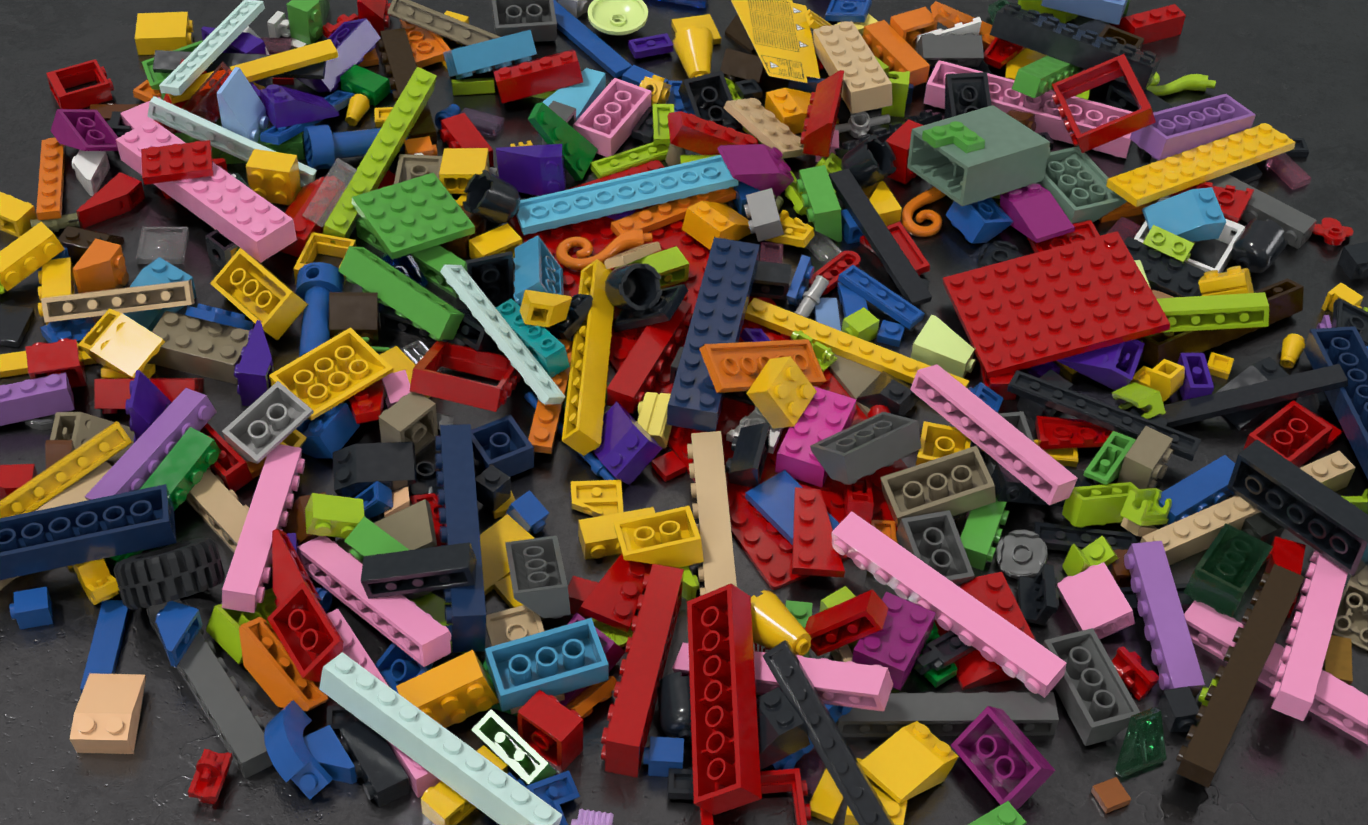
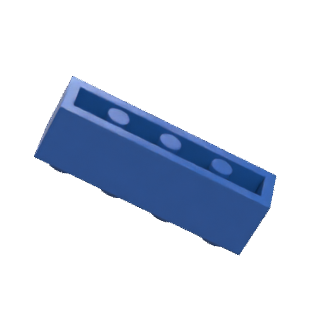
M1224 455L1163 491L1158 501L1159 506L1163 507L1167 498H1171L1172 506L1167 516V519H1169L1167 524L1162 525L1165 527L1216 505L1230 495L1235 496L1236 494L1227 488L1235 463Z

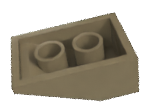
M400 154L394 184L433 172L439 179L443 156Z

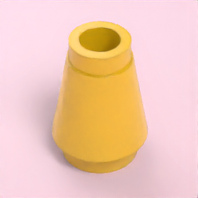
M355 94L350 98L345 118L346 123L356 126L369 110L370 102L366 96Z
M1289 334L1283 339L1280 361L1282 367L1287 369L1294 367V364L1305 348V339L1302 336Z

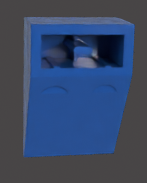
M347 403L338 404L312 421L306 419L296 428V430L307 437L301 447L302 453L314 458H333V452L342 449L360 426V424L356 423Z

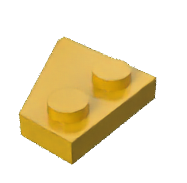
M782 210L779 217L784 235L766 239L765 241L805 248L815 235L814 228L803 223L797 217L792 219L789 217L788 211Z
M621 480L571 481L572 509L593 517L623 512Z

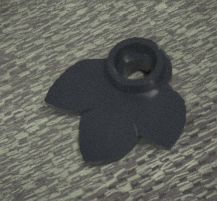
M428 461L419 462L416 465L417 483L409 485L412 496L430 493L437 495V489H442V487H437L436 471H441V469H436L434 464Z

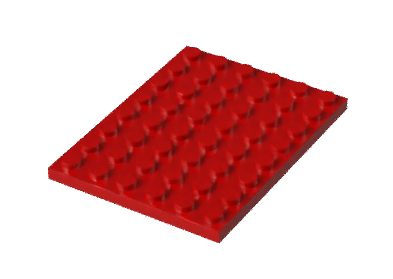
M1118 231L943 277L945 290L972 347L975 349L974 352L987 379L1170 330L1168 318Z

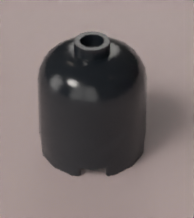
M877 135L869 136L849 150L841 161V169H849L862 189L885 179L897 169L893 164L896 157L892 148L886 141L880 142L877 139Z
M483 170V173L480 175L474 174L464 191L468 194L466 201H463L464 210L496 224L510 221L520 208V195L517 188L486 170Z
M1254 218L1250 220L1233 244L1231 252L1233 262L1236 266H1241V269L1248 268L1250 274H1258L1267 270L1288 244V241H1285L1283 237L1284 230L1270 219L1262 221Z
M635 263L617 267L609 273L605 281L607 299L619 309L641 311L650 309L658 303L662 295L659 281L661 277L656 269L649 264Z
M675 672L666 675L659 681L657 695L660 725L662 731L668 737L684 738V743H691L690 676H682V672Z

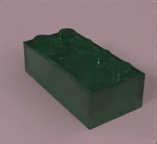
M1225 523L1195 567L1183 593L1191 596L1197 602H1202L1214 608L1218 613L1232 618L1260 574L1273 546Z

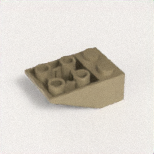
M56 412L50 440H72L74 448L77 449L114 422L83 412ZM120 424L133 443L106 461L111 466L134 444V431H130L128 426Z
M1367 565L1354 577L1351 575L1342 593L1332 630L1333 635L1351 638L1352 644L1368 651Z

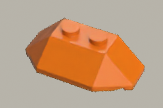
M258 617L239 627L243 665L277 707L285 708L294 700L303 711H309L328 700V695L319 689L320 683L301 677L273 628L265 619Z

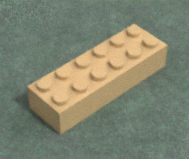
M844 21L840 24L813 29L815 53L828 75L831 76L840 70H844L841 97L852 114L892 105V83L852 21Z

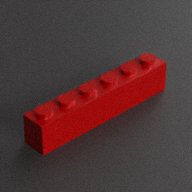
M682 301L670 321L646 326L607 387V405L613 406L615 402H618L627 412L632 414L635 412L639 402L644 400L645 393L648 389L651 390L653 388L658 373L661 374L663 372L667 358L673 356L675 345L677 342L680 343L682 341L685 329L689 328L693 315L691 314V303Z

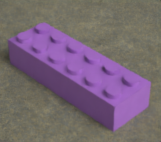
M1223 94L1154 112L1156 123L1132 132L1130 139L1139 148L1152 155V158L1160 161L1183 151L1249 129L1256 115L1229 95Z

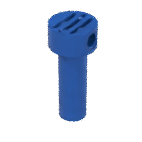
M328 124L305 127L304 149L308 166L316 170L329 169L334 167L335 159L365 156L381 128L332 133ZM404 143L399 152H405Z
M323 262L309 263L300 268L297 274L295 293L308 304L303 310L299 357L330 340L329 294L330 292H343L345 280L344 275L338 271L339 268L332 264Z

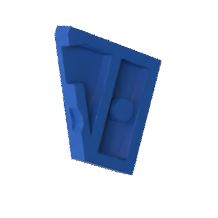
M802 255L787 293L788 304L797 306L799 301L803 300L802 295L806 291L809 279H811L814 272L811 257Z

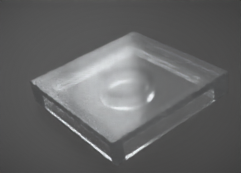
M142 227L136 256L137 264H150L158 257L170 264H184L189 236L188 227Z

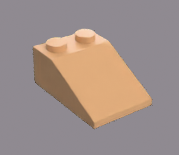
M89 673L74 712L70 741L77 753L134 754L146 675Z

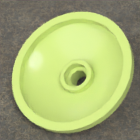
M593 0L588 7V20L591 25L609 35L621 36L631 34L642 28L648 19V8L642 0Z

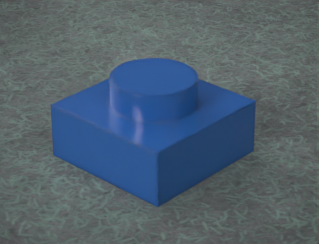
M883 320L877 336V342L899 347L905 326Z

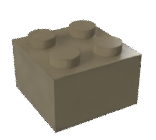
M414 392L401 397L396 404L384 410L379 416L381 443L413 442L415 444V455L434 441L435 436L438 435L436 403L424 395Z
M1145 426L1125 455L1117 483L1131 482L1138 489L1156 488L1157 478L1162 479L1167 471L1168 466L1165 463H1168L1173 453V450L1170 449L1173 438Z

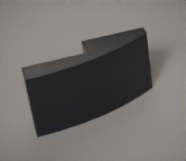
M576 294L572 297L566 320L557 323V327L552 331L557 339L569 340L580 328L590 310L593 301L591 295Z

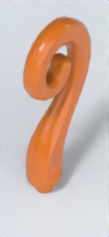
M932 186L927 191L911 199L901 213L902 225L906 231L916 237H931L937 234L942 227V218L937 212L928 209L921 210L916 215V222L919 224L926 219L931 220L933 223L929 226L916 224L913 221V214L919 208L943 198L945 194Z
M642 229L624 232L592 257L589 256L592 254L593 246L588 239L584 237H570L559 243L556 249V258L566 268L582 270L596 259L605 264L604 261L606 259L616 256L624 250L644 245L645 242H652V233L643 234ZM573 247L582 248L576 252L577 258L568 255V250Z

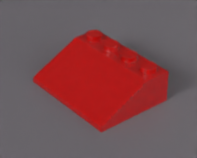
M573 49L493 70L502 104L583 83L579 61Z
M1002 572L978 576L958 586L1035 640ZM934 619V622L938 628L939 637L949 632L943 629L937 623V620ZM977 649L954 662L957 667L956 677L962 690L1015 679L1008 676L1002 667L994 661L986 660Z

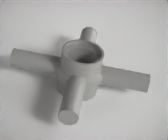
M850 112L851 117L848 123L836 125L835 130H839V133L849 131L852 137L858 138L861 135L867 134L871 126L890 123L891 120L889 114L870 118L866 112L854 114Z

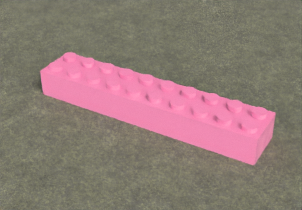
M938 60L926 85L924 104L945 109L946 74L979 73L982 71ZM987 73L991 105L1005 113L1017 110L1035 114L1036 133L1047 132L1054 140L1073 144L1070 134L1073 133L1067 132L1064 124L1066 118L1061 119L1057 109L1060 105H1055L1052 95L1055 94L1053 90L1032 98L1012 89L1015 80ZM1075 96L1066 99L1081 134L1132 113L1131 111ZM1131 133L1092 150L1126 159L1132 144L1130 139Z
M153 119L116 139L121 161L141 175V149L185 143ZM213 163L214 176L154 183V185L215 230L217 229L222 235L260 263L297 240L294 221L291 217L215 163Z

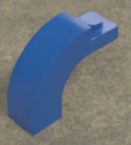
M293 700L268 722L264 732V741L270 760L283 780L287 782L291 779L310 800L333 778L309 752L304 742L303 730L312 720Z

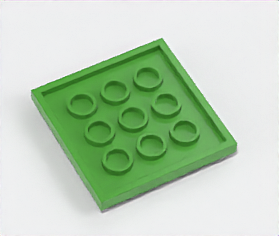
M434 172L352 197V205L391 259L475 233L474 224Z

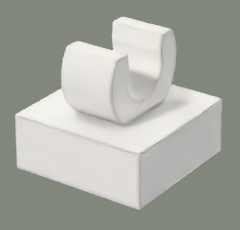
M277 11L267 21L269 39L276 41L281 35L283 37L290 36V30L287 29L289 27V20L285 19V13Z

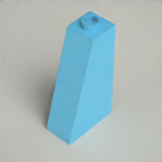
M586 68L581 72L583 83L560 88L544 100L543 103L549 106L552 101H556L576 108L577 121L606 88V73Z

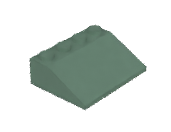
M1079 146L1050 152L1044 180L1037 182V184L1050 191L1072 224L1089 220L1093 223L1127 202L1124 198L1106 187L1107 179L1109 178L1085 152H1081Z

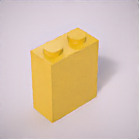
M188 12L138 13L135 32L138 55H155V50L173 51L193 44L191 32H194L193 20H189Z
M444 148L439 180L450 194H467L464 191L473 175H480L483 173V170L489 172L488 148Z

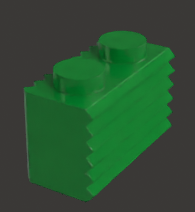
M355 64L340 77L342 91L362 94L369 99V104L376 106L391 93L390 79Z

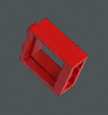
M96 59L46 73L50 90L60 109H82L89 107L90 104H100L113 100L111 91H114L113 83L110 78L107 79L104 66L100 67ZM95 80L98 83L97 85L68 93L64 90Z

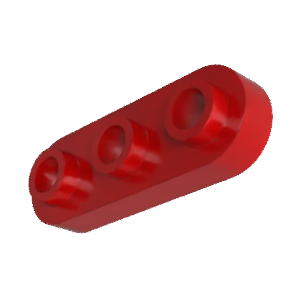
M853 251L841 252L812 275L811 279H809L808 288L811 287L816 279L815 277L820 275L829 281V285H827L822 295L828 294L837 287L839 274L852 265L859 268L860 256Z

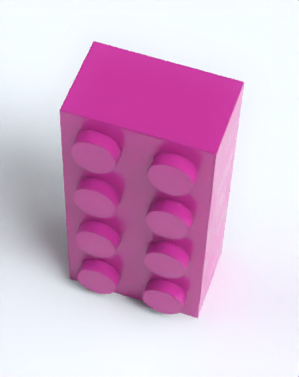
M814 387L817 391L796 425L789 427L777 452L775 472L780 473L785 470L794 479L822 487L828 473L812 453L810 445L849 428L854 419L856 399Z

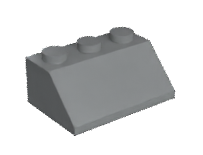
M277 381L231 422L222 433L226 442L244 460L258 464L314 412L308 405Z

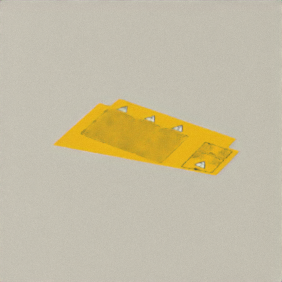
M731 0L768 76L808 83L807 76L820 79L811 28L804 16V13L807 11L806 5L793 3L792 0Z

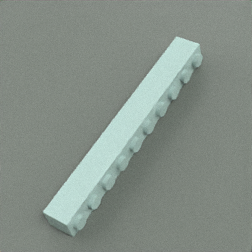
M340 653L323 666L319 688L322 692L499 825H560L561 813L346 654Z

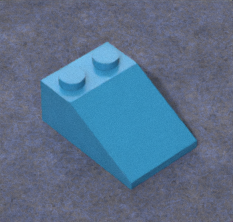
M1212 187L1191 189L1147 206L1142 210L1149 230L1155 225L1190 242L1219 239L1226 224L1225 217Z
M160 257L143 268L130 285V287L191 280L194 299L196 298L193 277ZM184 306L122 314L149 331H153L165 311L176 313Z

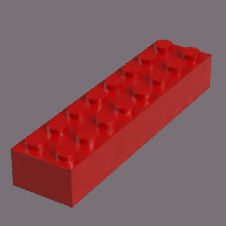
M652 564L650 574L645 573L643 580V589L645 590L643 595H639L637 604L638 616L634 615L631 631L633 635L628 637L625 653L628 654L626 659H622L620 666L621 680L620 682L616 681L613 696L616 698L615 703L610 704L607 717L609 725L608 728L604 727L601 744H603L601 760H605V772L638 778L644 755V747H646L658 699L657 689L659 681L664 675L682 603L684 569Z
M732 583L687 601L694 804L713 815L762 799L751 596Z

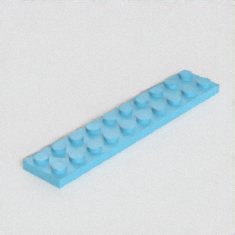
M717 155L520 200V208L516 217L523 235L534 234L543 230L556 229L560 226L599 219L612 214L642 209L647 206L685 199L690 196L706 194L720 189H728L737 186L738 180L732 177L722 156Z

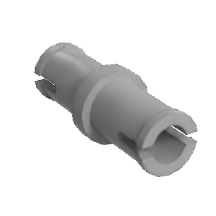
M820 275L815 277L816 279L809 290L804 292L802 295L803 300L794 313L808 318L815 305L820 303L819 298L827 285H829V281Z

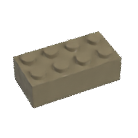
M165 311L152 333L162 338L165 343L160 347L159 352L149 360V363L238 385V380L234 377V369L236 364H240L242 348L248 344L249 330Z
M977 446L880 477L882 492L897 529L902 518L950 510L951 515L955 516L996 502L995 485Z

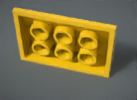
M350 327L269 375L271 386L279 381L308 405L314 413L307 419L312 421L392 373L393 368Z

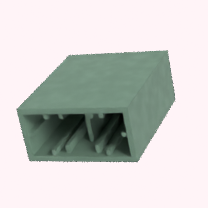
M994 105L913 128L907 168L961 206H966L1043 181L1047 160L1050 157V141ZM953 121H959L985 140L984 149L965 153L954 144L934 148L922 139V133L924 130L931 129L934 126H943Z

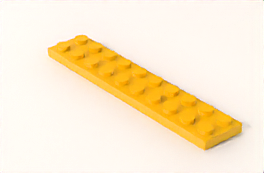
M1263 123L1107 179L1106 187L1135 207L1291 151L1294 149L1296 142L1288 138L1286 134L1272 128L1271 125Z

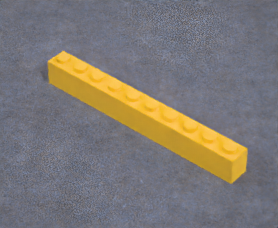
M598 259L581 270L578 294L591 295L593 301L584 322L573 337L562 442L583 456L592 450H596L602 442L614 305L607 299L605 293V281L612 270L610 268L606 269L605 265Z

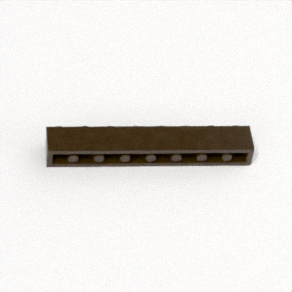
M405 28L380 31L381 40H378L379 52H381L382 63L385 65L386 77L390 79V90H395L392 91L394 104L417 68ZM426 103L407 138L414 139L430 136L432 145L436 144L437 147L436 129L428 103Z
M1288 278L1254 292H1265L1269 304V325L1303 311L1304 286ZM1262 327L1162 332L1143 337V343L1145 344L1143 348V362L1153 368L1163 359L1177 363L1181 353H1203L1208 349L1220 346L1225 342L1237 339Z

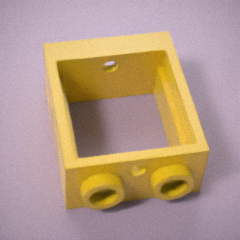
M312 232L293 268L295 284L297 283L299 269L306 264L313 263L317 254L344 259L348 247H356V240Z

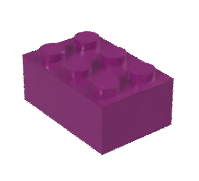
M886 592L882 601L889 609L883 629L859 639L853 650L852 662L888 667L893 688L901 690L932 632L936 612Z
M987 706L951 744L952 748L998 803L1002 805L1009 801L1016 810L1056 771L1003 709Z

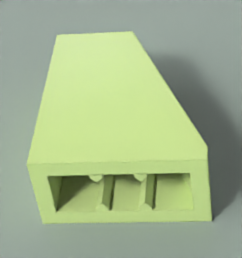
M934 315L930 316L913 343L912 359L930 366L938 364L946 372L964 378L967 372H972L976 362L973 359L975 349Z

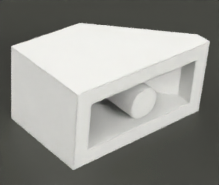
M79 150L78 154L73 157L72 168L75 169L78 181L90 196H93L98 191L110 169L106 151Z

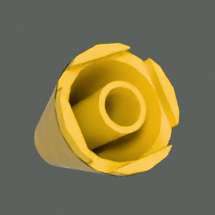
M696 25L682 28L675 34L676 38L673 39V47L688 77L693 78L710 74L713 50L711 30L702 26V29L696 28Z
M767 590L760 591L763 594L758 597L753 595L751 597L753 643L772 649L786 640L796 655H805L811 647V637L774 593Z

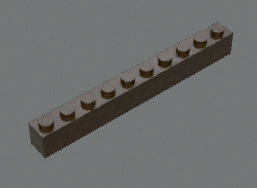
M1276 564L1273 565L1270 573L1264 572L1259 586L1263 587L1262 591H1255L1250 602L1254 608L1253 610L1247 608L1241 623L1246 625L1244 629L1238 627L1232 640L1237 644L1235 648L1229 646L1223 659L1228 663L1226 667L1220 665L1214 680L1218 681L1217 686L1211 684L1205 700L1209 701L1207 706L1202 704L1195 720L1200 722L1198 726H1191L1185 739L1190 743L1188 747L1182 745L1176 761L1180 762L1177 774L1209 788L1296 598L1304 576Z

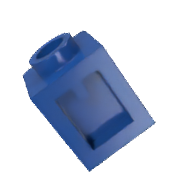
M982 382L974 388H968V390L998 413L1003 397Z

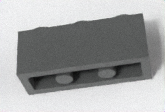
M927 33L921 35L917 43L918 54L930 67H935L938 60L963 67H979L984 59L982 35H975L973 33L955 35L953 33L935 35Z

